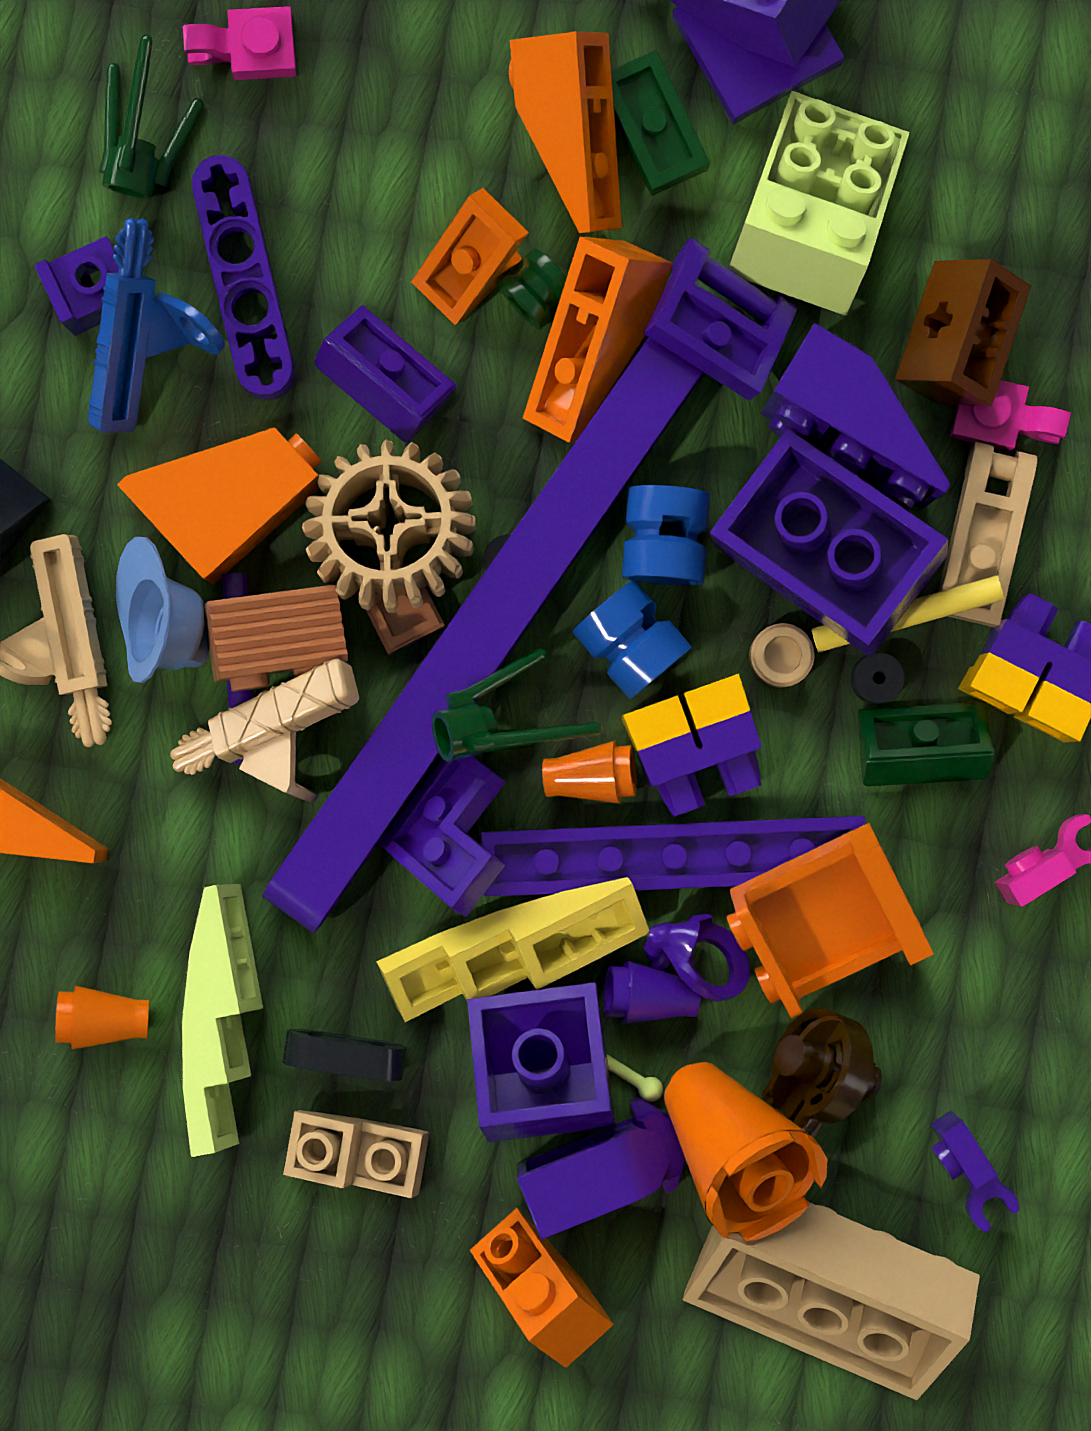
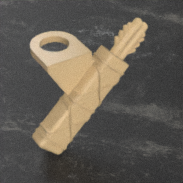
M66 534L34 541L30 546L32 554L30 557L33 559L34 565L32 567L35 570L42 605L41 611H43L44 617L0 642V676L24 685H48L52 677L55 676L59 695L73 694L74 702L68 711V714L72 716L70 723L74 724L71 731L76 733L75 736L77 738H82V743L85 747H92L95 743L102 745L107 739L105 731H110L109 725L112 724V721L108 718L110 711L106 709L109 706L108 702L99 697L97 688L108 686L105 675L107 672L104 670L103 664L105 662L101 655L96 630V618L93 615L94 608L91 605L92 597L89 594L84 569V556L81 554L82 546H80L76 536Z
M339 659L327 660L323 665L319 664L312 670L285 683L282 682L277 687L273 686L269 691L265 690L258 696L234 708L230 707L228 708L229 710L218 713L217 716L208 720L210 732L199 727L197 732L191 731L189 733L190 736L186 734L182 736V739L178 741L180 746L174 748L170 753L171 758L175 760L173 769L177 772L184 771L185 774L195 775L196 771L201 772L204 767L209 768L215 755L229 763L243 759L240 770L287 794L314 804L318 794L295 783L296 732L299 730L303 731L306 727L335 713H341L342 710L349 709L350 706L358 702L359 694L351 665Z

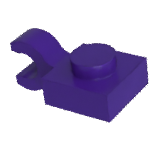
M949 1111L929 1124L940 1140L931 1147L936 1158L952 1180L962 1175L969 1184V1192L965 1202L966 1212L979 1229L984 1232L991 1229L988 1220L983 1215V1205L990 1198H1001L1002 1203L1013 1214L1020 1210L1016 1196L999 1181L997 1173L963 1120L952 1111Z

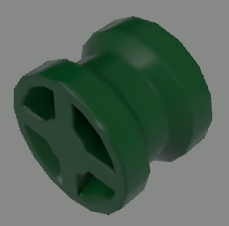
M533 248L524 257V267L515 275H505L497 283V286L513 308L533 327L541 330L550 322V312L559 304L567 276L543 252Z

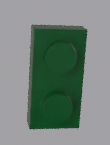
M657 49L612 69L614 118L650 195L654 196L708 171L710 162Z

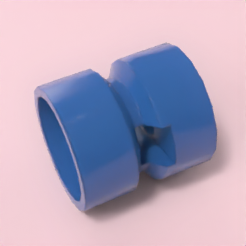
M665 485L629 487L626 525L634 530V537L624 542L621 578L630 581L635 579L636 582L651 584L702 585L704 583L706 547L697 541V537L708 529L710 493L693 488ZM670 525L672 536L659 535L660 526Z
M635 579L628 582L609 597L572 631L594 659L605 657L608 659L610 664L607 674L629 700L692 648L670 620L657 621L654 615L657 605Z

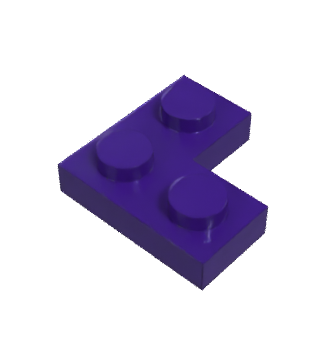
M474 756L450 762L442 758L379 840L378 844L448 906L466 917L505 866L503 862L467 832L506 781Z

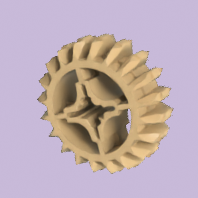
M387 439L382 443L381 456L372 457L368 447L360 444L357 448L360 462L353 466L350 465L347 459L337 456V459L334 461L340 474L337 479L329 475L319 474L318 486L327 496L307 497L306 506L308 511L317 517L308 519L302 524L305 536L315 540L306 548V552L312 562H323L317 573L324 583L338 580L336 592L343 600L352 597L360 589L359 604L361 608L370 610L374 606L378 595H383L384 605L389 613L397 611L399 606L398 596L406 594L413 608H420L423 605V600L419 589L428 586L434 595L442 596L445 593V587L439 575L444 573L451 578H460L463 574V569L453 556L466 557L471 556L473 553L472 541L462 536L470 534L477 529L475 516L463 513L473 505L470 492L456 491L461 483L460 475L456 470L453 469L441 473L443 462L440 455L433 453L420 463V450L418 445L413 442L405 448L402 457L396 456L393 442ZM399 484L411 486L422 491L436 503L441 512L426 513L424 507L409 506L402 502ZM376 487L375 496L368 505L358 509H349L348 516H344L350 505L360 495ZM391 503L399 523L394 525L393 535H390L389 550L381 529L386 527V519L390 518L389 505ZM431 537H437L430 550L422 558L403 568L404 556L410 548L418 544L430 543ZM340 540H354L356 546H370L376 549L380 560V570L370 569L353 561L341 549Z

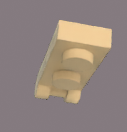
M973 442L967 459L965 479L938 592L998 575L1005 600L949 615L948 617L990 627L1000 625L1036 472V455L1017 451L1014 457L995 453L993 445ZM988 477L1008 481L1006 497L985 492Z

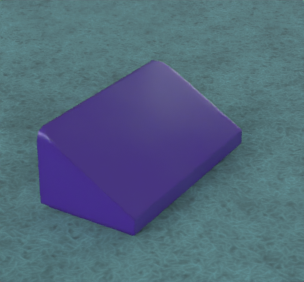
M364 305L360 306L324 338L314 360L315 366L405 443L410 442L422 430L457 388V385Z

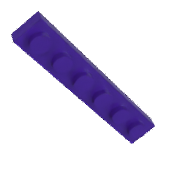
M865 816L481 832L482 846L505 864L504 868L485 891L484 897L556 894L566 890L626 877L633 883L635 890L738 886L865 825Z

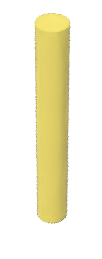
M998 575L916 598L891 632L1005 600ZM825 625L812 628V635L818 653L850 644Z

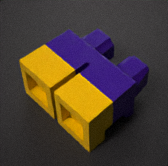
M1029 593L1019 600L1009 613L1007 619L1002 620L999 626L991 628L988 641L974 666L969 667L958 689L1006 714L1016 713L1014 718L1064 743L1080 742L1091 719V623L1082 620L1076 622L1065 645L1062 646L1045 637L1058 608L1052 603Z
M739 674L680 695L687 717L690 719L699 749L694 742L678 695L621 716L649 787L657 786L660 797L672 816H677L705 805L694 772L712 765H717L727 796L739 794L762 785L759 764L754 750L760 749L762 746Z

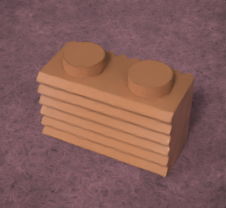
M336 585L208 601L204 605L205 626L214 682L230 680L232 692L269 687V675L294 672V678L319 664L323 665L327 660L339 659L343 662L348 661Z

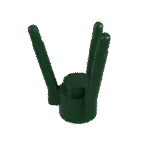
M146 34L140 38L123 136H119L120 68L116 63H110L107 67L104 152L99 169L101 173H104L103 187L140 199H151L154 185L161 188L168 187L172 166L204 105L203 101L199 98L192 100L160 160L155 157L157 147L154 144L138 139L153 44L151 36Z
M537 649L525 657H521L467 689L447 693L446 701L448 708L434 712L432 717L434 741L439 754L447 762L484 752L515 750L517 748L533 747L536 743L598 735L602 732V726L598 722L498 733L496 719L488 706L478 707L474 703L475 700L545 660L547 653L544 649Z

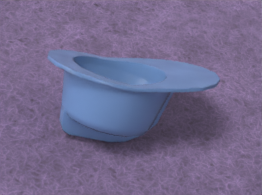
M134 537L127 543L120 557L116 575V602L127 647L129 674L134 682L144 683L152 677L155 670H179L184 667L203 666L209 657L204 605L199 594L193 589L167 578L156 546L147 537Z

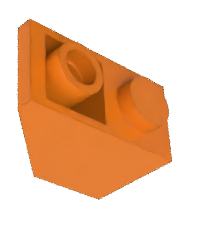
M518 1208L513 1210L470 1249V1252L528 1341L565 1368L614 1325L583 1279L546 1238L541 1240L535 1225Z

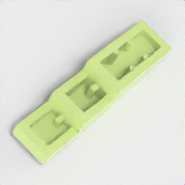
M241 884L204 887L189 952L182 1018L183 1095L191 1157L216 1153L239 1144L229 1082L251 1076L240 1013L263 1009Z

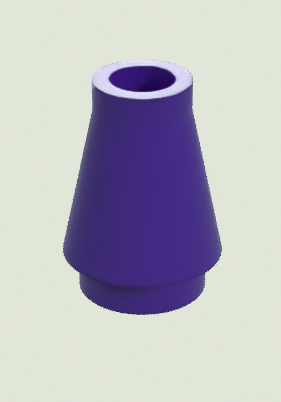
M625 961L622 967L609 966L605 977L603 994L606 1017L619 1018L620 1023L625 1025L680 1016L696 1017L698 1014L701 995L690 989L679 976L630 961Z

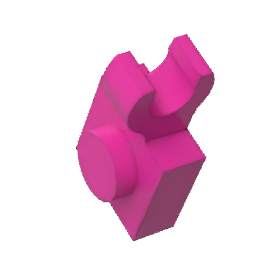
M291 6L227 10L229 28H219L210 24H189L183 26L185 54H188L189 65L231 62L234 80L297 77Z
M1000 380L992 406H956L949 438L969 443L974 441L993 445L995 449L1011 452L1015 448L1018 435L1042 442L1058 444L1060 438L1064 439L1066 437L1071 412L1045 406H1027L1025 402L1029 390L1028 386Z
M1078 814L1066 819L1059 828L1058 841L1053 849H1046L1041 852L1038 846H1034L1016 855L1005 864L1009 873L995 881V884L1008 904L1023 907L1076 874L1075 870L1091 863V848L1082 850L1076 843L1077 832L1082 827L1091 823V817L1088 814Z

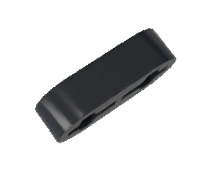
M288 1029L282 1062L288 1066L373 1080L400 1081L403 1079L407 1047L402 1044L378 1039L309 1029Z

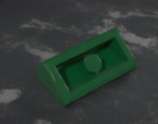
M985 702L858 710L861 771L864 786L982 780L989 777L995 753Z

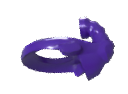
M711 914L691 916L688 922L672 924L665 922L654 925L647 933L648 938L644 944L646 958L651 962L652 968L663 971L671 961L685 984L702 997L716 1002L733 999L745 989L750 978V963L746 951L740 948L735 936L730 931L712 922ZM697 943H710L723 953L729 965V979L726 985H711L698 974L693 963V949Z

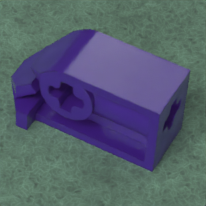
M641 1097L629 1101L635 1116L616 1123L615 1127L603 1128L519 1162L517 1180L541 1240L636 1202L660 1189L661 1184L666 1194L678 1189L685 1156L670 1116L655 1108Z

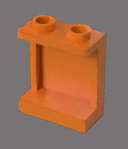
M870 823L730 889L735 912L727 916L730 928L743 951L754 947L763 964L754 970L767 999L771 1004L782 1000L791 1019L803 1013L800 1004L802 997L903 950L910 965L934 955Z

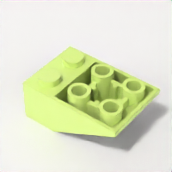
M791 91L728 269L746 281L846 316L868 268L910 132Z

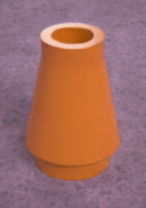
M616 740L558 758L543 759L542 777L547 797L565 796L621 804L622 797L637 795V768L632 745L618 746Z
M76 985L74 992L59 991L56 1008L55 1042L71 1043V1048L74 1050L133 1038L147 1039L149 1000H136Z

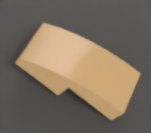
M302 1110L294 1111L283 1175L339 1188L354 1185L413 1198L419 1195L430 1132L354 1117Z

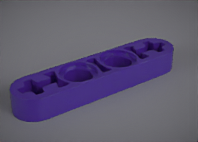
M213 155L203 160L196 167L192 177V190L235 372L241 385L253 397L261 400H275L284 396L292 387L295 380V364L253 187L244 167L236 159L226 155ZM224 173L230 182H239V185L229 189L232 208L237 216L224 218L222 205L215 193H206L207 189L215 187V176ZM248 211L247 217L238 216ZM213 218L221 219L212 225L211 220ZM233 232H243L254 240V250L251 257L241 264H230L225 262L220 256L222 240ZM253 292L263 295L268 300L269 310L266 317L260 323L245 325L236 320L234 306L242 295ZM276 331L277 338L264 339L267 354L272 362L276 364L282 363V369L273 372V383L263 385L258 376H249V371L256 369L259 364L256 348L252 342L241 347L240 340L262 339Z

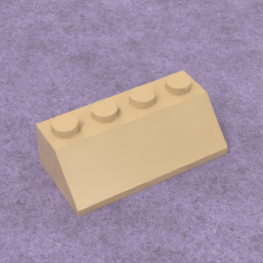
M808 1202L810 1206L800 1217L782 1230L759 1240L745 1241L740 1233H728L730 1239L720 1236L712 1225L682 1299L685 1302L915 1400L921 1397L970 1341L980 1275L956 1265L945 1257L929 1254L897 1240L889 1233L873 1230L838 1215L828 1207L815 1205Z

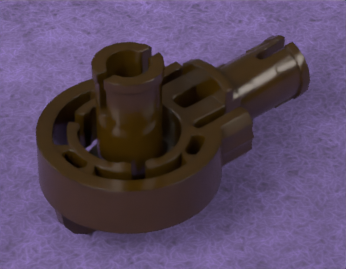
M812 1009L799 1015L787 1027L778 1042L773 1057L772 1078L761 1093L763 1096L761 1099L816 1139L825 1124H833L846 1118L856 1109L860 1102H867L873 1099L881 1087V1070L873 1062L872 1044L864 1027L852 1018L827 1009Z

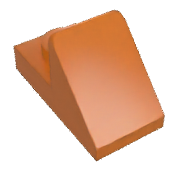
M481 188L467 198L411 283L456 326L497 287V283L505 275H509L518 266L522 258L516 250L529 232L484 188Z

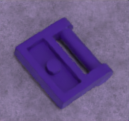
M691 238L684 244L673 262L671 269L673 272L644 334L749 401L761 393L793 321L797 307L781 296L775 299L771 298L709 257V248ZM696 280H699L760 320L759 325L695 284Z

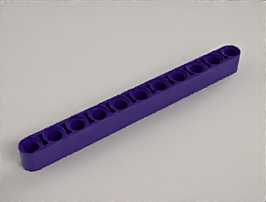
M648 337L276 872L262 895L265 900L314 934L320 928L377 847L379 840L395 821L440 756L433 737L432 717L434 712L448 708L446 694L467 689L501 668L704 374L703 371Z

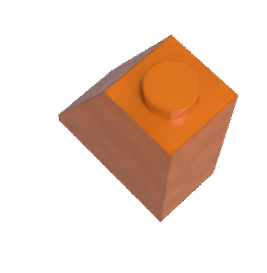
M274 427L127 475L117 485L204 580L214 585L222 578V574L230 571L307 500V497L312 496L319 489L317 483L319 475L314 469L322 460L297 433L287 441Z

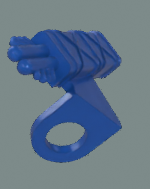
M129 218L125 221L124 230H120V236L115 237L118 245L114 246L117 254L113 255V259L119 266V272L106 273V282L103 286V306L100 330L96 340L98 346L95 349L96 360L94 359L95 370L92 394L89 398L90 410L87 413L89 415V425L102 433L131 432L136 428L137 419H139L138 410H140L139 402L143 372L146 367L145 358L190 343L214 355H217L225 347V342L218 330L194 307L162 291L155 296L156 280L142 274L143 268L152 259L150 253L153 251V247L151 244L154 242L152 232L148 230L149 224L145 219H138L136 221L133 218Z

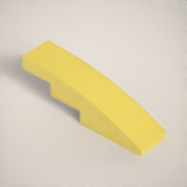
M626 877L562 891L496 911L440 932L376 962L398 1011L404 1021L407 1022L460 994H463L466 1000L492 996L526 978L538 990L646 935L649 932V928L633 883Z

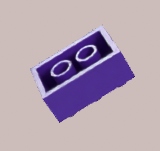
M788 428L709 532L719 551L870 658L948 555V538Z

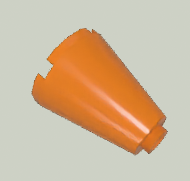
M700 1062L686 1065L672 1076L665 1090L664 1102L707 1219L720 1236L730 1239L728 1233H740L745 1241L759 1240L782 1230L800 1217L810 1206L804 1195L810 1189L814 1180L821 1188L827 1177L828 1159L814 1137L712 1063Z

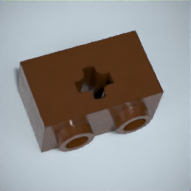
M992 259L934 261L895 380L936 404L992 406L1032 285Z

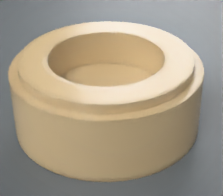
M785 623L774 624L762 630L754 638L749 650V662L753 673L763 683L778 688L789 687L802 681L810 672L814 662V648L808 635L800 628Z

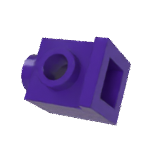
M107 236L51 262H47L45 259L34 264L60 322L74 336L100 325L106 273L119 272V266L113 259V255L117 253L114 250V244ZM98 270L101 271L100 281L95 286L83 287L81 285V278Z

